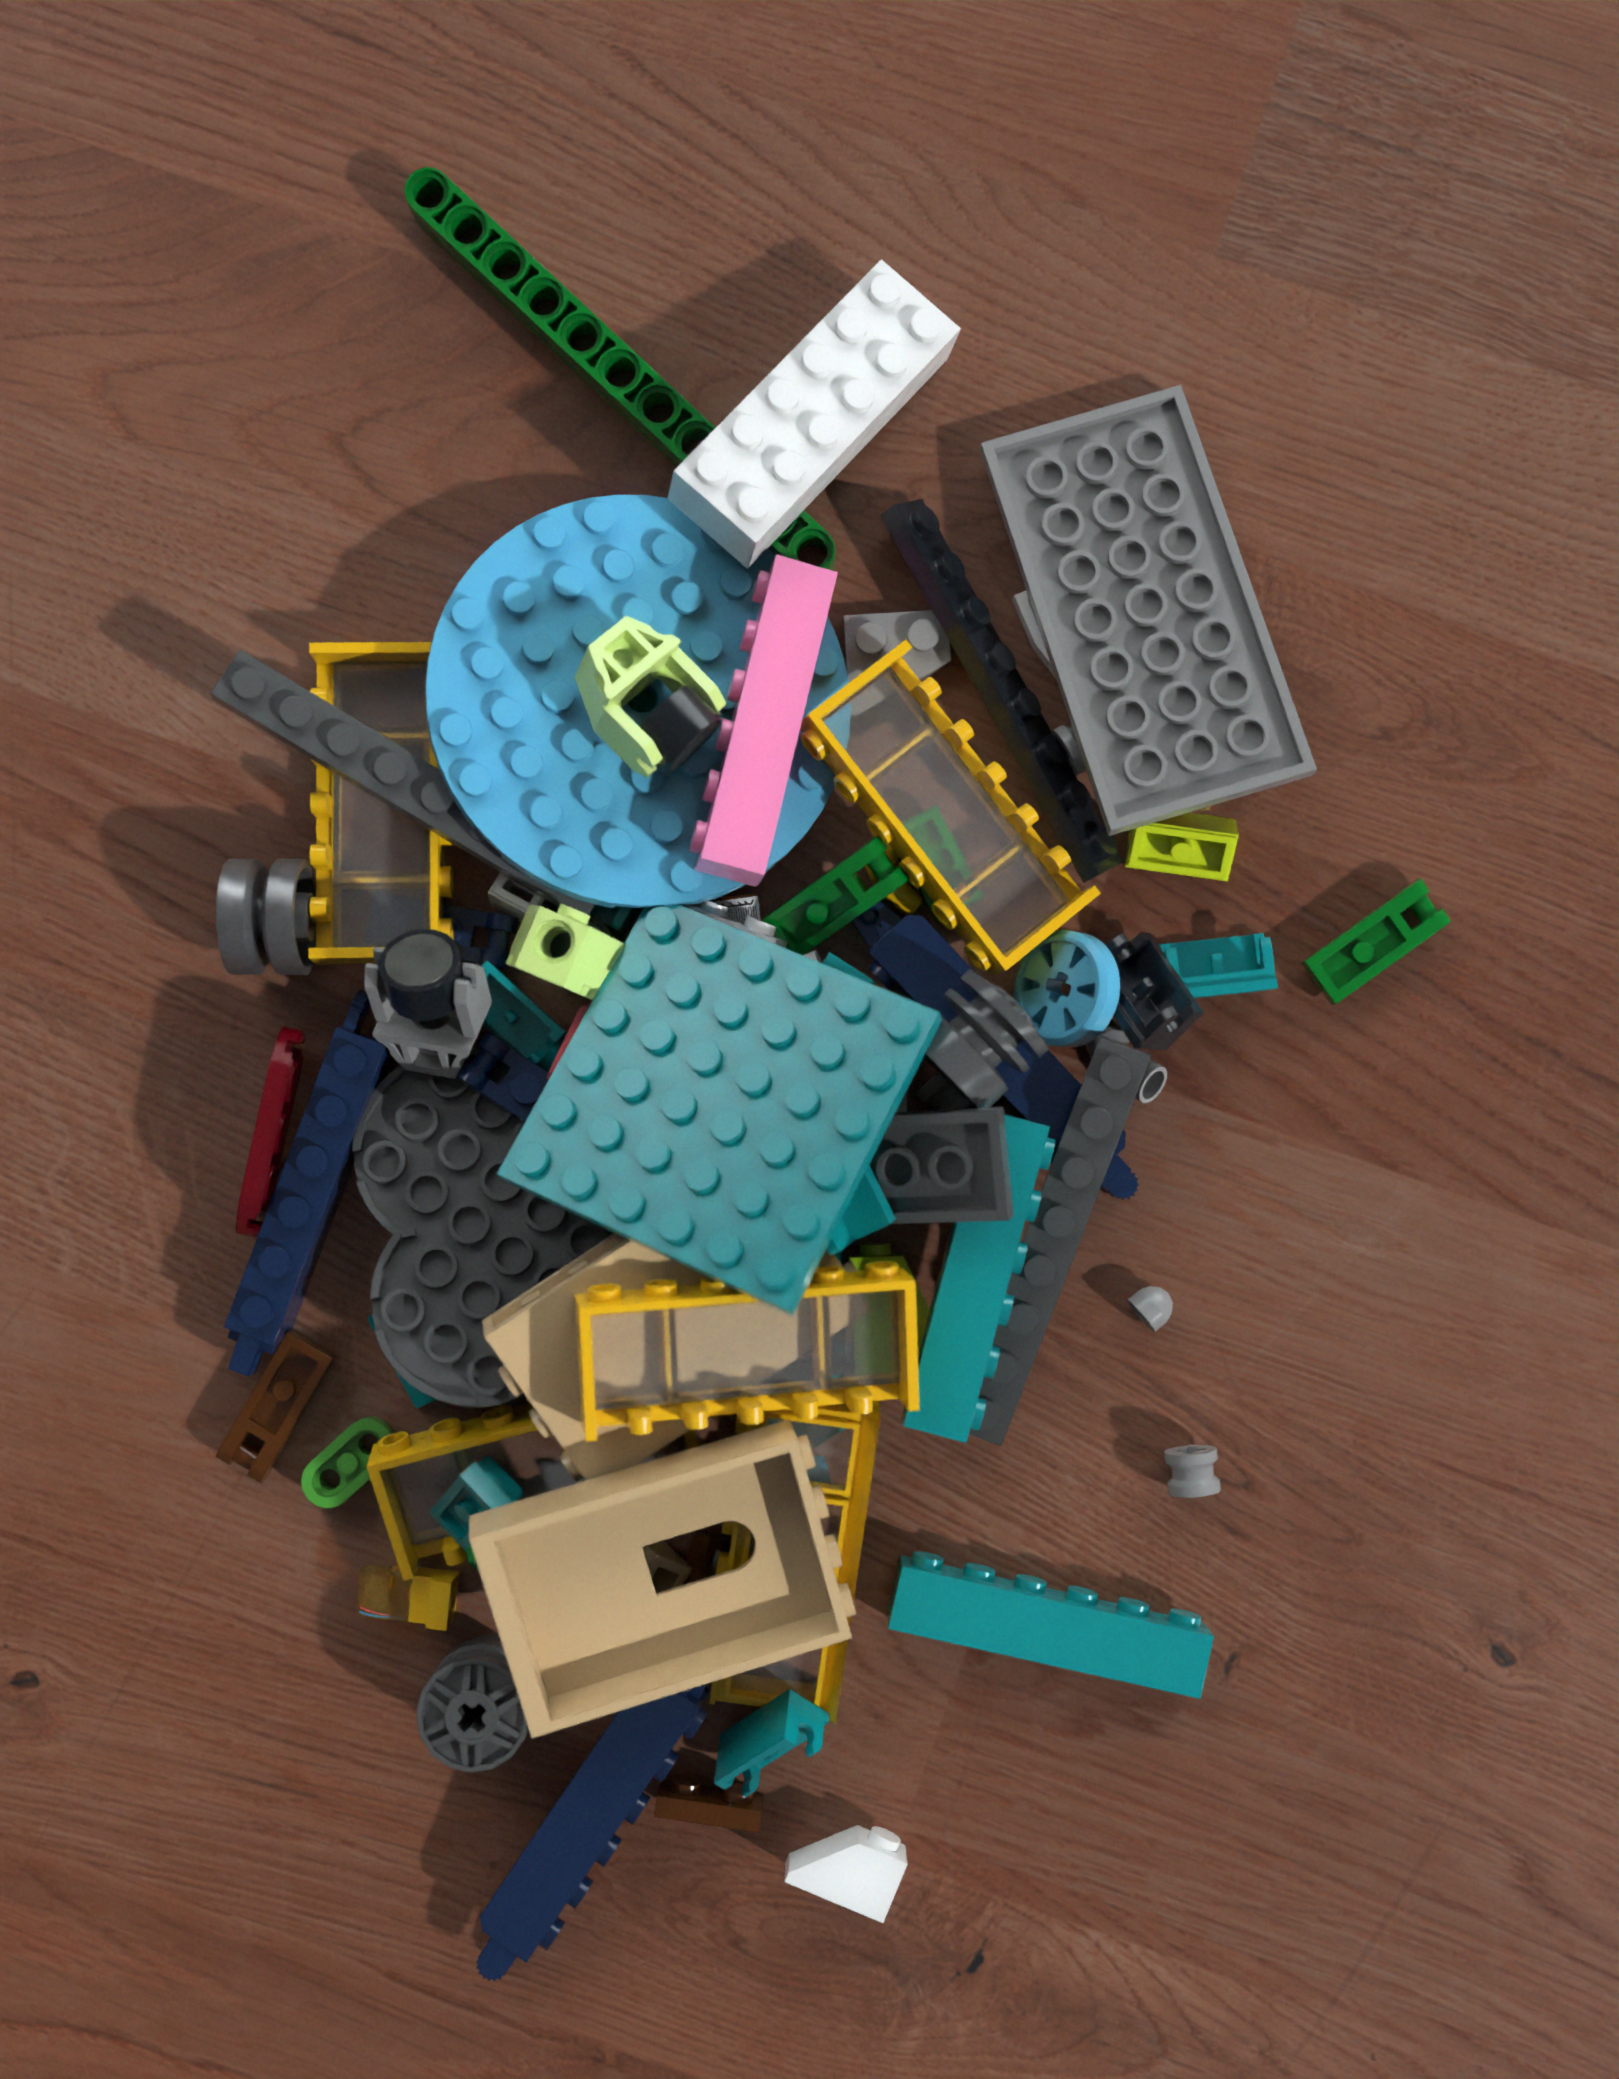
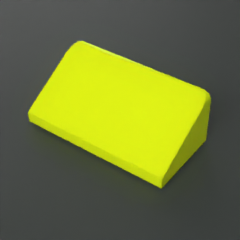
M1185 813L1131 829L1128 835L1125 867L1228 882L1239 837L1236 821L1225 817Z

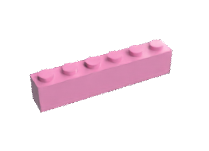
M777 554L769 572L759 570L751 599L753 602L760 603L756 621L747 619L739 647L740 651L748 653L744 671L735 668L727 695V700L736 702L732 720L722 719L714 750L723 752L719 771L709 770L702 795V801L711 803L707 821L697 820L689 851L698 854L695 871L757 887L765 875L838 572Z

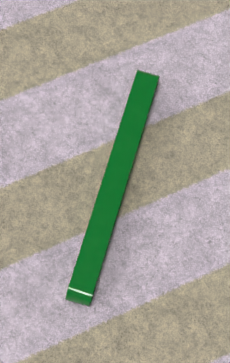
M424 167L410 174L405 182L404 194L419 227L676 468L688 457L684 453L686 446L692 441H703L716 428L443 172L436 168ZM438 194L444 196L440 204L435 207L424 208L421 206L423 200L429 195ZM475 229L482 232L479 239L473 243L464 244L458 241L460 236L467 230ZM512 264L520 267L517 275L511 279L504 280L496 277L499 269L505 265ZM549 299L558 303L556 310L549 315H537L533 312L536 305L543 300ZM581 335H591L597 339L594 346L589 350L576 351L571 348L574 339ZM628 370L635 374V378L627 386L615 387L609 383L610 377L616 371ZM654 406H668L673 410V414L665 422H652L646 418V415ZM805 510L768 547L774 555L777 554L800 561L797 555L803 548L808 546L819 547L826 554V559L818 567L834 571L836 553L834 540Z

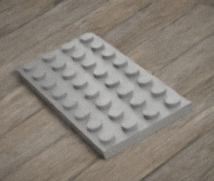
M1181 385L982 442L980 453L1108 836L1313 776L1317 768Z

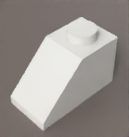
M856 1825L789 1853L785 1862V1882L884 1923L908 1865L906 1846L900 1843L901 1839L896 1834L885 1828L873 1826L871 1830Z

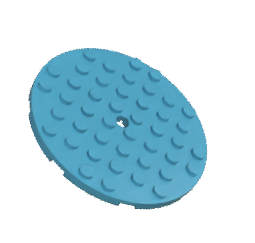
M618 494L591 497L563 504L540 513L502 536L472 564L458 582L446 603L434 633L428 657L426 677V718L434 756L451 797L473 829L476 828L484 839L501 853V857L527 877L553 891L583 902L610 908L615 906L655 908L676 904L685 907L716 899L746 885L695 871L698 854L689 851L697 820L706 822L711 803L702 801V795L709 770L719 771L723 752L714 750L720 725L706 743L677 770L666 776L656 769L650 776L645 777L633 771L594 732L577 686L575 675L588 646L625 616H628L651 626L659 634L673 635L681 640L679 648L717 685L727 704L720 710V717L731 721L736 702L727 700L731 679L735 668L744 671L748 655L747 652L739 650L741 638L747 619L756 621L760 603L751 601L759 570L769 572L776 556L768 548L747 569L667 498L650 495ZM828 616L803 719L849 683L844 656ZM656 679L645 688L652 696L655 695L656 698L655 707L652 710L644 713L636 712L630 708L628 703L622 707V710L639 727L673 694L660 679ZM850 702L824 722L845 751L849 738ZM801 730L799 731L766 872L787 855L805 836L824 809L835 787L833 778L836 775L823 759L818 761L807 751L800 738L801 734H803Z

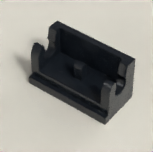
M1141 932L1130 942L1122 933L1106 945L1116 961L1120 976L1119 1001L1113 1016L1134 1048L1166 1051L1204 1012L1150 933Z

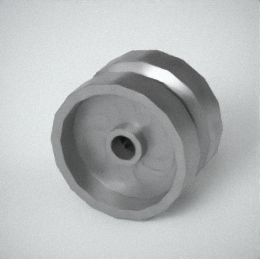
M228 859L223 865L216 899V928L222 963L228 974L261 975L270 962L276 974L309 975L314 962L308 959V948H316V922L310 917L309 904L310 898L316 897V880L308 860L276 859L269 871H267L262 861L258 859Z

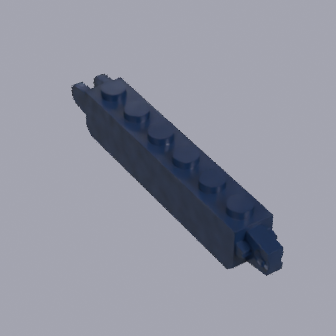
M879 901L851 921L870 948L867 955L874 962L867 967L868 970L887 990L896 985L910 1000L940 1012L941 1017L948 1022L956 1016L943 995L949 988L957 992L968 1003L973 999L963 987L959 978L967 970H974L922 915H906L902 919ZM1019 1044L1015 1050L1030 1068L1022 1074L1003 1061L995 1068L1008 1087V1090L995 1104L997 1105L1004 1099L1017 1113L1016 1118L1050 1126L1047 1137L1055 1139V1147L1050 1162L1052 1163L1081 1084L1049 1050L1040 1058H1036ZM1124 1130L1121 1133L1101 1188L1106 1189V1193H1110L1111 1197L1115 1196L1116 1199L1121 1198V1200H1124V1198L1130 1199V1196H1135L1134 1193L1138 1191L1137 1186L1140 1185L1137 1183L1138 1178L1135 1177V1173H1131V1168L1117 1155L1125 1148L1126 1132Z
M361 989L360 991L358 990L351 1003L343 1027L335 1028L224 1328L230 1330L228 1338L237 1341L228 1369L247 1377L256 1372L263 1353L274 1354L286 1333L293 1329L354 1166V1152L352 1151L354 1135L374 1089L388 1075L394 1059L384 1044L378 1042L373 1037L360 1033L371 1008L366 991Z
M707 1684L616 1713L480 1915L482 1931L490 1936L488 1943L476 1961L478 1964L476 1969L479 1970L478 1974H481L483 1979L487 1978L488 1981L494 1980V1982L496 1979L500 1980L517 1957L527 1962L538 1945L546 1951L548 1950L565 1921L558 1917L565 1905L569 1904L575 1909L593 1883V1880L586 1874L595 1861L603 1867L606 1865L622 1838L615 1834L616 1830L623 1820H626L631 1825L634 1824L650 1799V1796L643 1792L653 1777L659 1782L664 1780L679 1757V1754L672 1750L681 1735L691 1740L706 1718L708 1712L701 1705L710 1690L706 1687Z

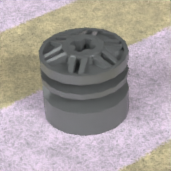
M969 969L959 978V981L973 999L968 1003L951 988L943 994L956 1016L950 1022L941 1017L942 1021L923 1058L974 1108H990L1008 1090L1005 1081L995 1068L1003 1061L1014 1070L1024 1074L1030 1067L1015 1048L1020 1044L1030 1054L1040 1058L1049 1047L1039 1035L1031 1017L1007 992L997 984L983 979Z
M483 1635L467 1638L449 1649L421 1691L416 1711L419 1736L430 1754L449 1768L470 1773L494 1769L514 1755L529 1730L500 1637ZM478 1704L485 1708L484 1714L478 1712L474 1716H471L466 1711L468 1706L473 1708Z

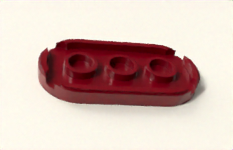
M283 1026L273 1048L239 1198L236 1217L237 1234L251 1237L258 1236L263 1221L256 1220L257 1215H260V1211L267 1212L276 1188L304 1058L302 1056V1049L295 1048V1044H304L306 1039L305 1033L300 1029Z

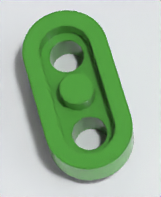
M364 1417L349 1426L305 1467L301 1478V1485L306 1498L314 1505L322 1508H333L344 1503L370 1479L366 1466L371 1451L367 1450L363 1445L364 1435L372 1434L380 1440L384 1436L395 1432L392 1426L378 1417ZM327 1469L338 1472L340 1476V1484L338 1486H331L326 1483L324 1473Z

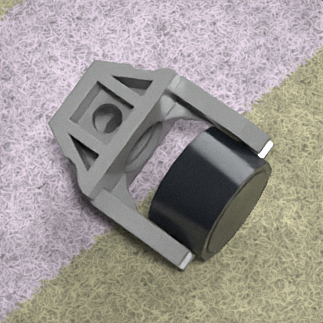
M417 929L403 933L390 941L385 948L374 947L375 964L367 963L365 966L364 987L375 1020L377 1021L372 1033L373 1037L389 1049L391 1056L405 1070L455 1079L465 1058L470 1053L492 1004L484 968L477 964L462 963L457 943L445 933L434 929Z

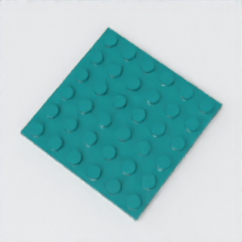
M682 905L644 908L624 943L626 945L601 984L498 1170L497 1175L511 1185L792 1316L942 1021L940 1012Z

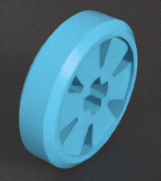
M1071 930L1054 931L1026 954L1018 965L1013 985V999L1031 1017L1036 1030L1046 1044L1066 1048L1085 1045L1098 1037L1110 1023L1116 1011L1120 995L1119 970L1111 951L1096 937ZM1064 981L1066 984L1071 985L1070 993L1068 996H1066V994L1061 993V987Z

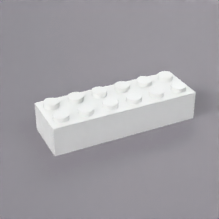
M881 259L673 471L667 499L748 569L947 361L961 328Z

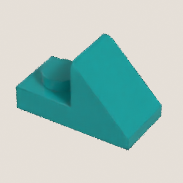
M486 1456L478 1464L474 1461L464 1470L429 1513L465 1550L471 1546L469 1540V1516L516 1502L522 1496L523 1491L492 1457Z

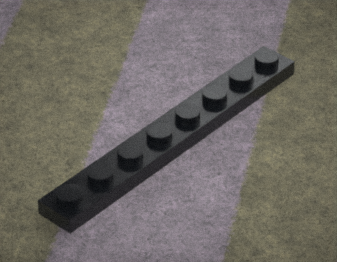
M923 499L894 504L880 516L1060 842L1069 854L1081 880L1085 883L1121 864L1123 860L1117 851V843L1114 836H1108L1106 828L1092 806V799L1088 789L1083 783L1078 781L1067 763L1066 751L1057 737L1052 735L1041 714V706L1037 697L1027 689L1016 669V661L1012 652L1001 642L990 622L988 608L976 597L965 577L963 563L950 550L940 532L937 516L926 506Z

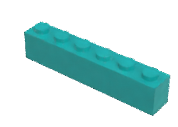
M1004 1115L1014 1216L1008 1221L952 1223L918 1352L920 1410L908 1411L904 1406L901 1416L904 1427L967 1443L970 1429L979 1431L986 1407V1399L979 1398L984 1377L992 1379L996 1371L1000 1354V1347L993 1346L998 1325L1006 1327L1010 1318L1014 1295L1006 1293L1011 1273L1020 1274L1022 1271L1028 1247L1027 1243L1020 1241L1025 1221L1034 1222L1041 1200V1191L1034 1189L1039 1169L1048 1170L1055 1147V1139L1047 1137L1050 1126Z
M914 1551L912 1557L899 1556L886 1615L888 1629L1201 1699L1214 1635L1206 1624L1201 1622V1616L1176 1608L1170 1609L1169 1615L1149 1611V1604L1128 1597H1119L1118 1603L1098 1599L1099 1594L1097 1592L1080 1586L1070 1585L1067 1587L1066 1592L1046 1588L1047 1582L1045 1580L1026 1574H1017L1015 1580L995 1576L996 1571L993 1568L977 1563H965L964 1569L943 1564L944 1558L923 1551Z

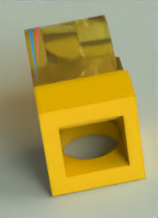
M363 1566L360 1568L355 1613L371 1619L399 1620L426 1624L425 1628L447 1631L455 1619L460 1571L416 1567L414 1578L403 1581L399 1566Z

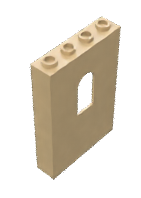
M790 1419L469 1516V1540L531 1738L852 1638L847 1617L856 1615L854 1603L847 1582L838 1585L833 1570L843 1566L834 1534L824 1536L820 1519L829 1517L827 1504L821 1485L811 1487L806 1471L816 1467L807 1435L797 1437ZM726 1521L739 1522L752 1532L755 1539V1548L750 1559L741 1567L656 1593L643 1546Z

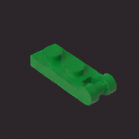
M877 835L768 913L761 921L777 927L773 937L788 942L786 949L804 955L894 892L910 877L901 866H894L884 852L887 846L884 845L879 835ZM866 865H868L878 879L869 887H867L857 873Z
M1422 878L1404 887L1391 899L1301 962L1331 1005L1343 1000L1452 921L1444 909H1436L1426 895L1430 890ZM1408 907L1419 920L1413 928L1408 926L1400 914Z

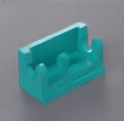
M1264 933L1158 945L1194 998L1278 989L1272 943L1270 937H1264Z
M487 960L481 967L485 971L492 1004L482 1026L512 1050L538 1066L549 1049L568 1032Z
M788 1689L720 1734L714 1784L725 1790L732 1786L734 1778L742 1773L744 1776L742 1794L744 1797H747L758 1788L760 1771L769 1763L806 1740L805 1750L807 1757H811L821 1750L824 1726L829 1723V1713L793 1690Z

